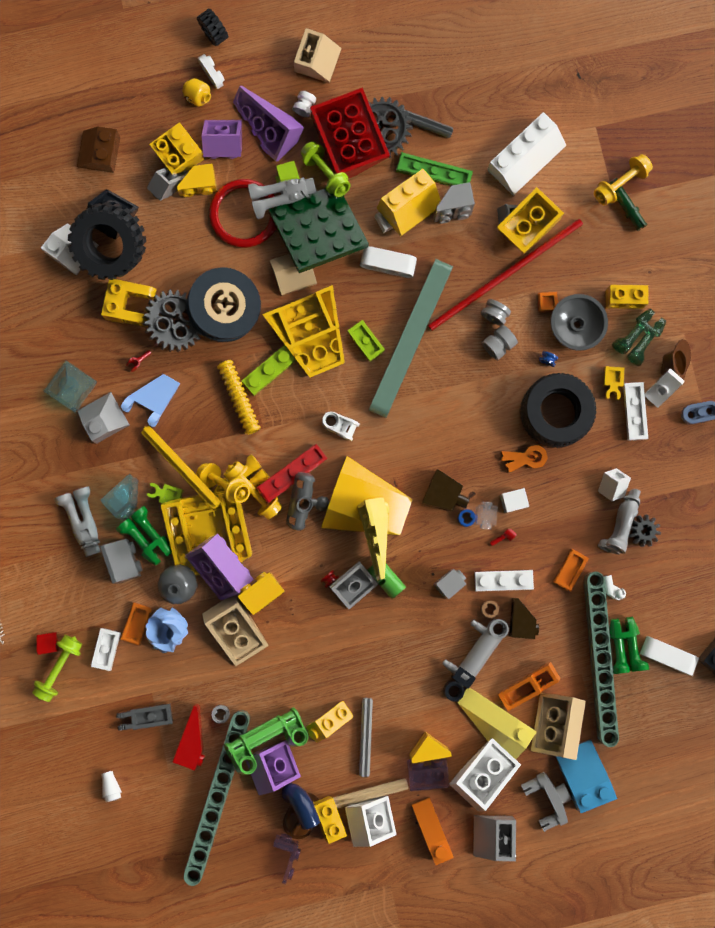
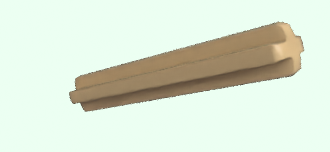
M404 778L333 797L336 807L341 808L404 791L409 786Z

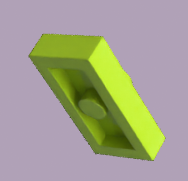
M363 320L347 331L369 362L385 352L384 347Z

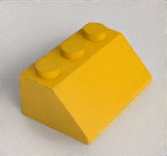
M421 169L382 197L376 209L401 237L434 213L441 199L435 182L424 169Z

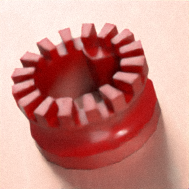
M332 570L320 581L321 583L324 582L327 588L339 576L334 575V570Z

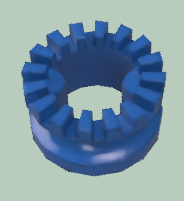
M543 351V357H540L539 361L543 364H548V366L555 367L556 364L554 362L558 360V357L553 353Z
M469 509L461 511L458 515V522L464 527L473 525L476 520L474 512ZM463 513L470 514V518H472L470 523H464Z

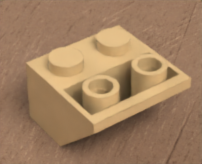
M306 28L294 60V71L330 83L341 47L326 35Z

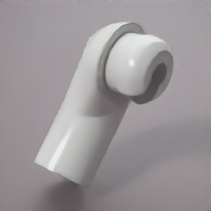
M612 575L604 576L606 594L615 600L625 598V590L613 585Z

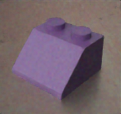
M205 120L202 131L203 157L210 159L218 157L234 159L241 157L242 120Z
M287 740L253 753L257 767L251 776L259 795L274 792L301 777ZM246 760V763H247V765H248V768H250V764H249V762Z

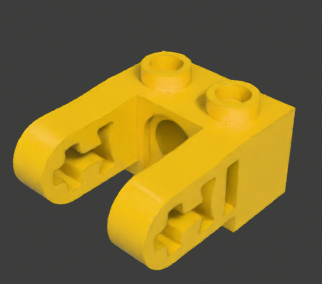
M117 279L109 280L101 315L105 320L143 326V323L147 321L142 318L144 314L125 310L127 299L130 296L154 300L153 297L156 295L157 289Z

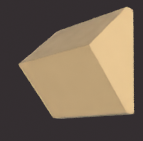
M289 254L270 260L282 296L317 284L313 269L298 273Z

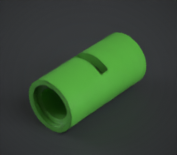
M387 564L385 565V578L378 581L373 565L367 569L369 574L391 599L395 598L406 588L404 583Z

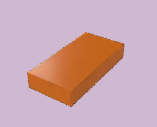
M571 549L553 583L571 592L589 558Z
M133 602L121 640L139 646L153 608Z

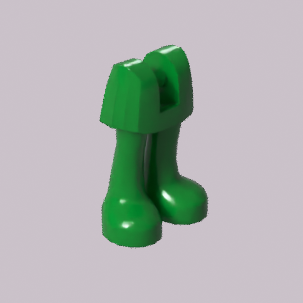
M143 506L131 518L152 540L150 544L130 518L122 522L116 530L120 534H129L143 550L141 556L157 566L161 560L153 549L159 546L166 556H169L172 550L166 536L161 537L147 519L148 510Z
M633 616L625 618L626 632H622L618 618L611 619L609 634L610 638L614 639L616 650V663L613 666V674L650 670L649 664L641 660L638 652L637 635L640 632ZM623 639H627L630 668L626 660Z

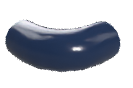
M295 783L285 785L281 793L282 798L293 807L301 828L306 830L317 826L320 823V819L307 792Z

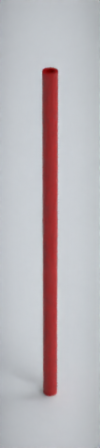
M580 219L573 222L428 324L429 329L433 331L581 227L583 222Z

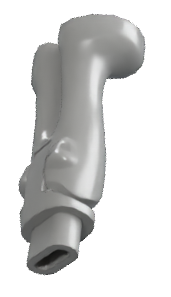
M302 177L301 179H291L266 186H258L254 183L248 184L257 219L263 218L267 209L294 203L305 198V196L309 197V194L316 193L313 178L304 179ZM281 193V195L276 197L258 200L261 197H265L270 194Z
M84 487L73 491L83 521H80L71 493L58 496L54 500L57 505L66 510L73 534L79 545H82L80 547L81 550L83 549L86 557L101 552L98 545L100 541L98 540L97 527L88 504L90 488Z
M631 489L629 494L624 496L625 502L619 506L614 532L611 538L599 541L598 547L612 554H625L633 519L638 514L640 490Z

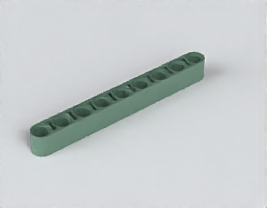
M435 259L369 411L387 418L452 271V265Z
M589 572L584 576L583 582L597 737L599 742L605 746L614 747L619 741L605 579L599 572ZM592 575L598 578V583L595 586L590 583ZM595 594L600 598V602L597 605L592 603V596ZM596 614H599L602 618L599 624H595L593 621V617ZM600 633L603 636V641L597 644L595 637ZM603 653L605 655V660L603 663L599 664L597 661L598 654ZM601 673H605L607 676L604 683L599 681ZM607 692L608 700L602 703L600 697L603 693ZM609 712L610 720L603 722V714ZM611 732L612 739L609 742H605L604 735Z
M239 710L233 715L224 744L231 743L230 736L232 734L240 736L247 732L250 723V714L247 711ZM236 716H245L246 723L243 725L238 724ZM224 745L184 873V881L190 886L200 883L204 875L235 773L233 763H228L224 759V755L227 754ZM219 773H226L229 777L228 781H220ZM213 793H221L223 799L221 801L214 800ZM213 811L217 819L209 820L207 812ZM208 831L211 838L208 840L203 839L201 832ZM198 850L202 851L205 858L198 859L195 856V852ZM189 871H197L199 877L196 879L191 878Z

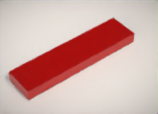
M316 443L255 489L268 504L294 484L295 475L298 472L309 473L328 458Z

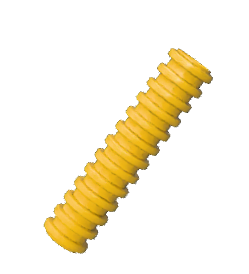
M227 360L220 363L217 369L220 370L219 373L222 375V380H225L224 385L227 386L226 390L230 392L228 395L232 397L233 407H236L235 411L238 413V418H241L242 428L246 430L244 433L245 435H250L259 431L261 427L257 425L259 422L255 420L256 415H253L254 410L251 409L252 406L248 403L249 399L246 398L247 394L244 393V387H241L243 384L239 382L240 377H237L238 372L235 371L236 368L232 365L233 361Z

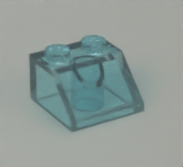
M131 474L125 477L100 500L115 518L121 520L130 518L135 513L134 509L137 508L139 480Z

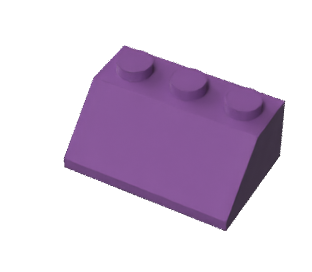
M218 534L209 537L185 555L220 601L241 592L240 589L254 580L249 570L241 564L238 556L229 549L226 541Z

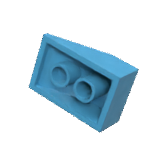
M591 740L579 744L577 760L555 756L576 810L580 813L617 799L611 781Z

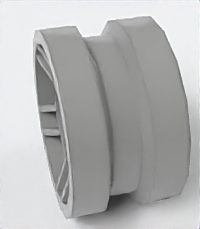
M488 299L487 307L483 308L481 315L496 325H504L506 322L505 318L509 317L511 310L496 300Z

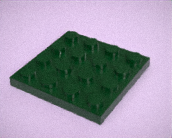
M326 188L309 194V197L305 196V198L297 202L269 209V214L298 273L321 266L369 246L344 195L336 197L334 194H330Z

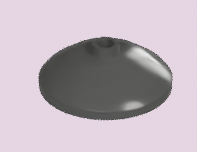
M584 294L567 296L556 305L552 312L551 329L553 335L561 345L575 351L591 349L601 342L607 332V313L601 303L591 296ZM575 322L579 323V328L574 327Z

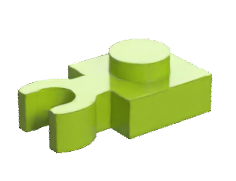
M150 483V486L156 488V492L154 494L147 493V496L150 498L160 497L159 503H165L181 498L184 490L164 484L163 489H160L157 484Z

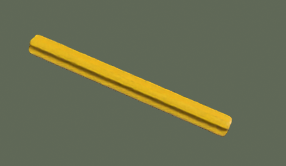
M150 426L144 427L141 433L212 509L217 508L221 503L218 497Z

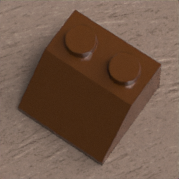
M98 126L83 130L77 167L114 173L121 138L117 129Z

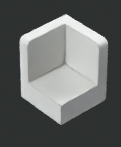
M617 468L604 472L598 491L611 501L618 500L625 496L631 478Z
M525 488L500 495L504 513L529 507Z

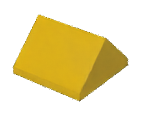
M424 732L409 754L412 763L452 757L448 747L427 732Z

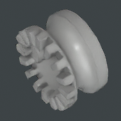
M225 705L216 706L211 714L212 719L216 723L226 722L230 716L229 709ZM217 709L225 710L224 719L216 718Z

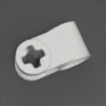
M332 411L327 412L322 420V425L326 430L348 441L353 440L354 431L360 425L357 421ZM327 417H334L336 424L333 426L327 425L325 421Z

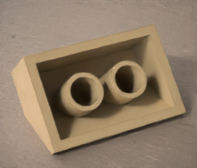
M541 693L534 728L536 734L532 740L531 751L577 760L586 701L573 697Z

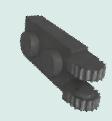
M171 703L132 709L116 714V717L120 719L129 716L132 718V723L120 724L118 730H136L173 723Z

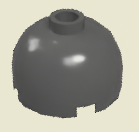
M181 564L167 567L158 580V591L161 597L171 604H182L189 601L195 594L198 586L195 573L189 567Z

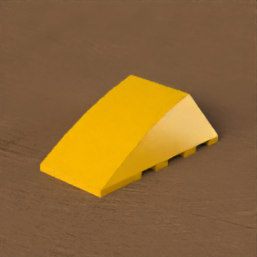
M333 285L262 314L310 378L345 363Z
M347 456L321 528L364 532L357 505L364 500L384 498V502H387L389 506L387 534L400 535L412 498Z

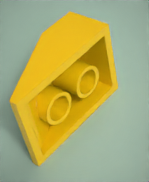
M536 187L497 226V229L524 254L561 220L564 212Z

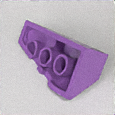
M239 86L233 101L234 105L243 119L249 122L253 135L257 136L262 143L260 145L262 149L275 161H279L297 144L304 127L292 116L245 87Z

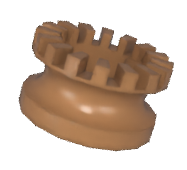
M485 601L481 606V612L485 617L493 618L497 616L499 606L494 601ZM487 604H493L495 607L491 615L485 612Z

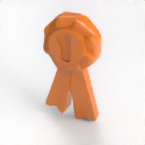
M539 445L528 447L525 453L501 452L503 455L501 461H513L505 465L508 468V473L525 464L533 469L543 467L548 459L546 450Z

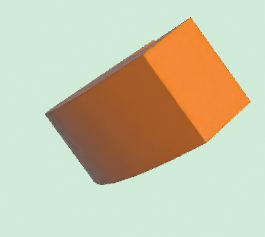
M549 662L498 693V696L507 711H510L541 694L545 689L558 683L561 678L552 663Z

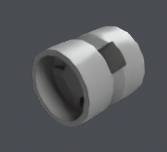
M501 325L495 330L494 336L489 335L482 341L484 349L497 361L506 354V350H511L518 344L515 335L505 325Z

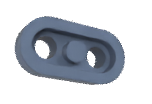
M707 401L685 407L681 412L682 420L689 425L714 420L715 402ZM707 408L711 410V415L707 414ZM688 412L693 414V418L688 417Z

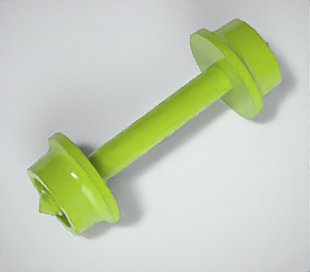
M313 141L307 143L301 150L305 165H318L329 179L326 190L330 194H334L336 197L345 195L351 187L348 176L343 172L334 174L322 160L325 154V149L322 145Z
M64 635L61 641H57L56 644L63 649L45 683L34 682L35 687L32 694L38 697L39 701L50 702L54 696L58 695V691L52 688V685L70 653L80 656L82 643L75 636Z

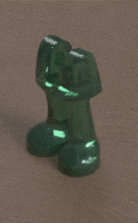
M651 308L636 318V326L625 338H618L612 343V347L617 352L626 354L644 331L646 334L627 355L628 360L636 366L642 365L647 346L654 337L661 336L666 325V320L662 317L655 322L653 327L648 324V321L655 314V311Z

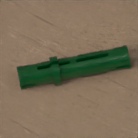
M621 186L615 191L617 201L625 211L626 218H629L636 230L640 231V228L643 229L648 224L639 213L640 209L638 206L635 207Z

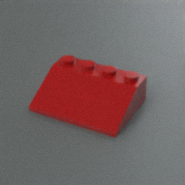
M363 87L310 107L311 118L334 174L343 172L349 179L390 157Z

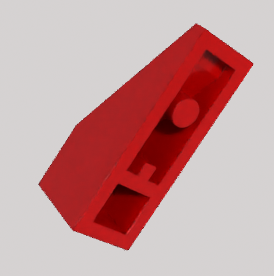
M198 704L193 706L173 759V763L194 771L197 766H202L205 755H202L204 745L200 705Z

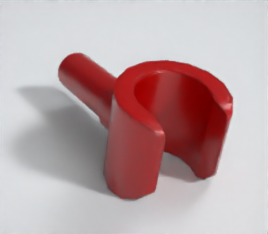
M148 350L138 358L132 357L126 366L132 363L135 367L132 368L131 372L136 371L142 360L152 354L151 351Z
M507 529L502 535L491 541L490 544L493 546L505 538L512 541L517 534L512 529Z

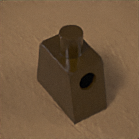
M437 469L421 504L451 512L455 504L466 509L470 498L460 494L463 485Z

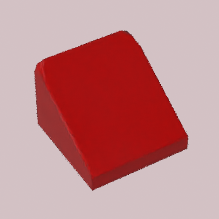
M57 632L37 635V655L59 651V646L56 644L58 641Z

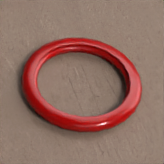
M238 179L223 185L212 198L209 207V219L215 234L227 244L239 248H249L265 242L276 229L270 216L268 225L260 234L252 238L241 239L228 234L220 224L218 217L219 206L229 192L239 188H248V184L252 183L258 186H265L251 179ZM274 194L265 196L266 199L275 197Z

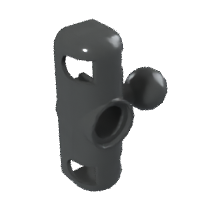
M298 472L295 475L286 518V525L293 530L301 531L305 529V520L308 519L309 511L313 506L319 511H326L330 503L329 499L324 496L317 499L312 498V486L315 478L310 473ZM298 479L303 481L302 488L297 487ZM304 499V502L299 505V502ZM290 516L296 518L295 525L289 523Z

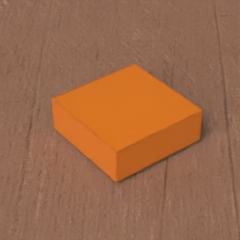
M557 292L538 293L539 313L553 312L558 304Z

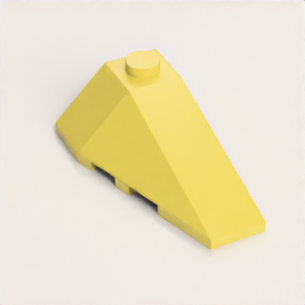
M384 498L364 500L357 505L377 581L385 578L389 506L387 502H384Z

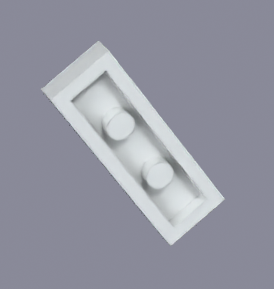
M644 382L624 383L628 441L647 440L648 429Z
M533 570L474 572L475 591L534 589Z

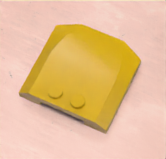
M225 490L213 492L221 501L215 509H212L199 495L174 499L161 504L175 566L179 564L187 566L195 575H200L185 555L216 534L226 541V545L238 556V560L241 563L252 556L241 503L229 502L225 498Z

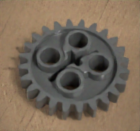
M381 97L380 102L374 98L373 104L370 102L369 104L373 114L377 116L376 122L379 129L382 128V125L386 127L380 132L390 154V159L392 152L398 155V148L404 150L403 143L409 144L406 137H412L411 133L408 132V130L413 129L412 125H409L412 119L407 117L409 112L407 110L404 111L405 107L403 104L399 106L398 100H395L392 104L391 97L387 99V102H385L383 97ZM390 115H396V119L393 122L387 121ZM392 133L396 135L394 140L387 141L388 135Z
M169 290L167 296L163 291L160 293V297L155 295L153 297L154 301L150 300L148 302L150 307L146 306L144 309L148 314H144L142 317L147 320L143 323V326H148L145 333L152 334L149 340L155 338V346L161 343V349L163 350L168 346L169 352L174 347L179 352L181 346L184 350H187L188 345L191 347L195 345L194 341L197 342L200 339L198 335L201 334L193 327L190 320H185L182 316V313H187L186 293L180 296L179 290H177L173 295L172 291ZM165 305H169L172 308V312L166 311ZM158 322H163L166 329L159 328ZM177 329L182 331L183 337L177 336Z

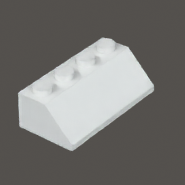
M543 112L490 162L487 170L514 196L566 147V143L557 125Z

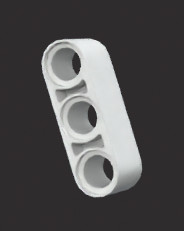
M368 246V248L363 249L360 266L373 271L412 278L417 258L403 253Z
M646 636L640 651V655L690 676L693 675L699 660L697 656L649 636Z

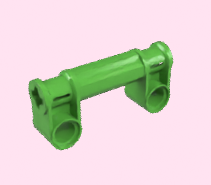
M294 707L282 716L277 715L240 735L237 740L224 744L225 751L237 773L240 775L252 774L256 770L257 763L251 749L281 733L284 734L288 744L292 747L302 746L307 743L308 733L298 711ZM296 732L301 736L299 743L294 740ZM244 760H247L250 764L248 771L242 769V762Z

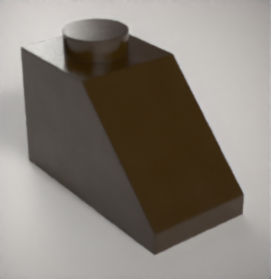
M512 598L509 637L535 639V635L539 634V624H536V618L519 598Z

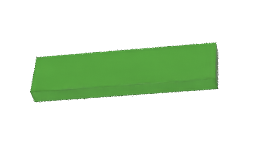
M403 152L400 154L396 172L410 176L424 169L434 182L448 186L469 183L473 171Z

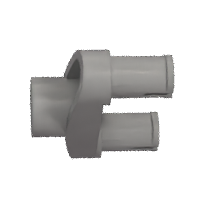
M542 772L536 775V778L521 784L526 796L541 788L545 789L555 809L553 814L539 819L544 832L559 824L562 826L568 823L563 804L572 800L565 783L555 787L549 777Z

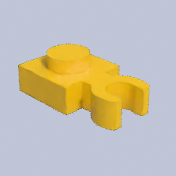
M604 367L603 386L608 387L605 393L606 400L610 399V393L616 395L615 400L620 399L621 393L618 387L622 388L624 386L625 368Z

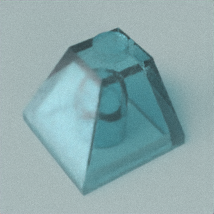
M65 361L44 392L76 413L97 384V381L68 361Z

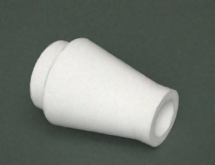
M113 771L101 774L102 797L105 798V802L120 799L122 791L114 777Z

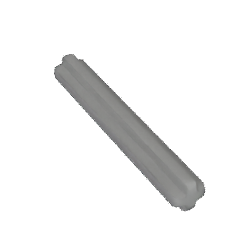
M372 698L362 699L359 775L361 777H369Z

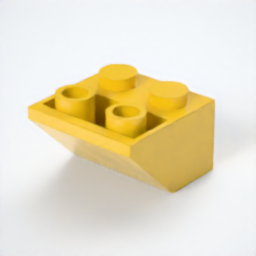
M180 122L149 144L172 175L191 170L193 166L204 160L203 152Z
M266 572L261 573L255 578L256 583L252 586L251 584L244 586L240 589L241 594L237 596L252 615H255L285 592L270 572L268 574Z

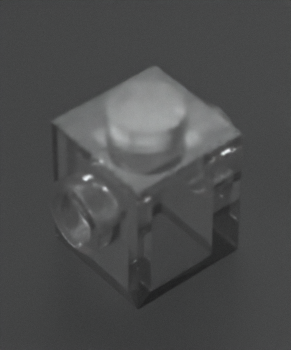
M481 502V505H477L475 525L480 526V529L491 530V526H496L498 506H493V502Z

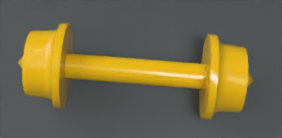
M643 154L632 157L629 160L631 170L610 185L605 181L599 182L598 187L594 190L596 200L603 206L615 203L617 201L615 191L635 175L641 179L648 177V173L653 168L650 159Z
M239 461L228 465L224 476L228 479V482L234 478L245 480L252 496L262 505L258 515H263L268 520L277 515L282 507L278 502V497L268 504L255 489L256 487L243 475L248 466L242 465Z
M204 463L197 469L196 475L208 488L214 487L216 484L225 488V498L229 502L243 503L248 499L250 488L242 478H234L230 482L220 477L221 470L219 466L214 463Z

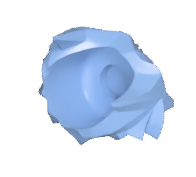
M159 608L148 619L146 624L147 640L154 646V649H159L161 653L174 652L175 647L180 645L183 638L188 634V623L176 609L171 608L168 611L164 608Z

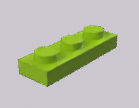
M284 345L245 377L242 382L255 396L297 360Z

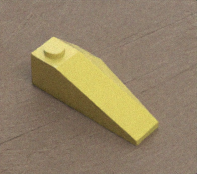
M466 688L463 698L457 702L486 740L489 741L493 738L515 760L527 748L536 734L535 730L471 688Z

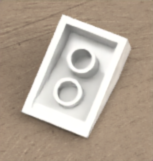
M491 738L458 772L449 785L477 811H486L521 764Z

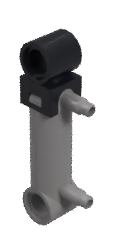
M501 619L491 620L486 628L481 623L472 620L471 626L482 634L460 666L458 665L457 667L446 659L442 662V665L453 673L451 677L455 679L454 681H448L443 688L444 695L449 700H461L464 696L463 687L469 689L473 684L477 674L501 640L508 634L509 627L505 621ZM497 623L502 625V632L500 634H495L493 631V627ZM451 686L458 687L459 692L456 696L449 695V688Z

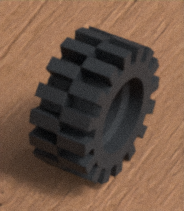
M208 8L196 17L202 31H204L206 37H208L213 45L218 46L228 39L229 36L222 25L223 23L212 9Z

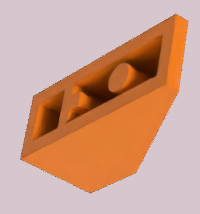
M430 797L412 804L435 866L453 859V854Z

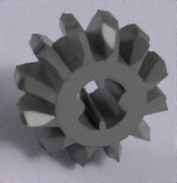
M646 514L643 518L641 515H638L636 520L633 519V526L630 529L632 534L628 536L629 538L635 537L633 544L639 542L640 547H644L645 544L649 547L652 546V541H658L655 535H661V532L656 531V528L660 527V524L654 525L656 518L653 517L649 520V515ZM643 528H647V532L642 534L641 530H643Z

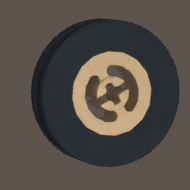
M220 267L208 270L196 279L189 291L186 308L191 324L201 335L216 342H232L245 336L255 325L260 315L261 300L256 286L245 274L235 269ZM220 294V296L217 298L215 302L216 305L213 310L211 306V298L214 295ZM234 300L236 304V312L234 315L227 316V314L233 307L231 305L233 304Z

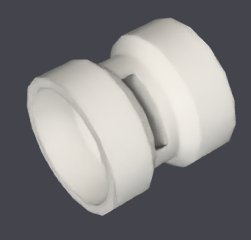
M300 91L297 96L298 102L294 103L292 109L300 116L309 117L310 107L315 104L316 97L309 92Z

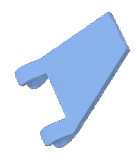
M163 374L129 395L122 403L121 408L128 413L134 401L153 411L147 422L150 426L156 427L180 383Z

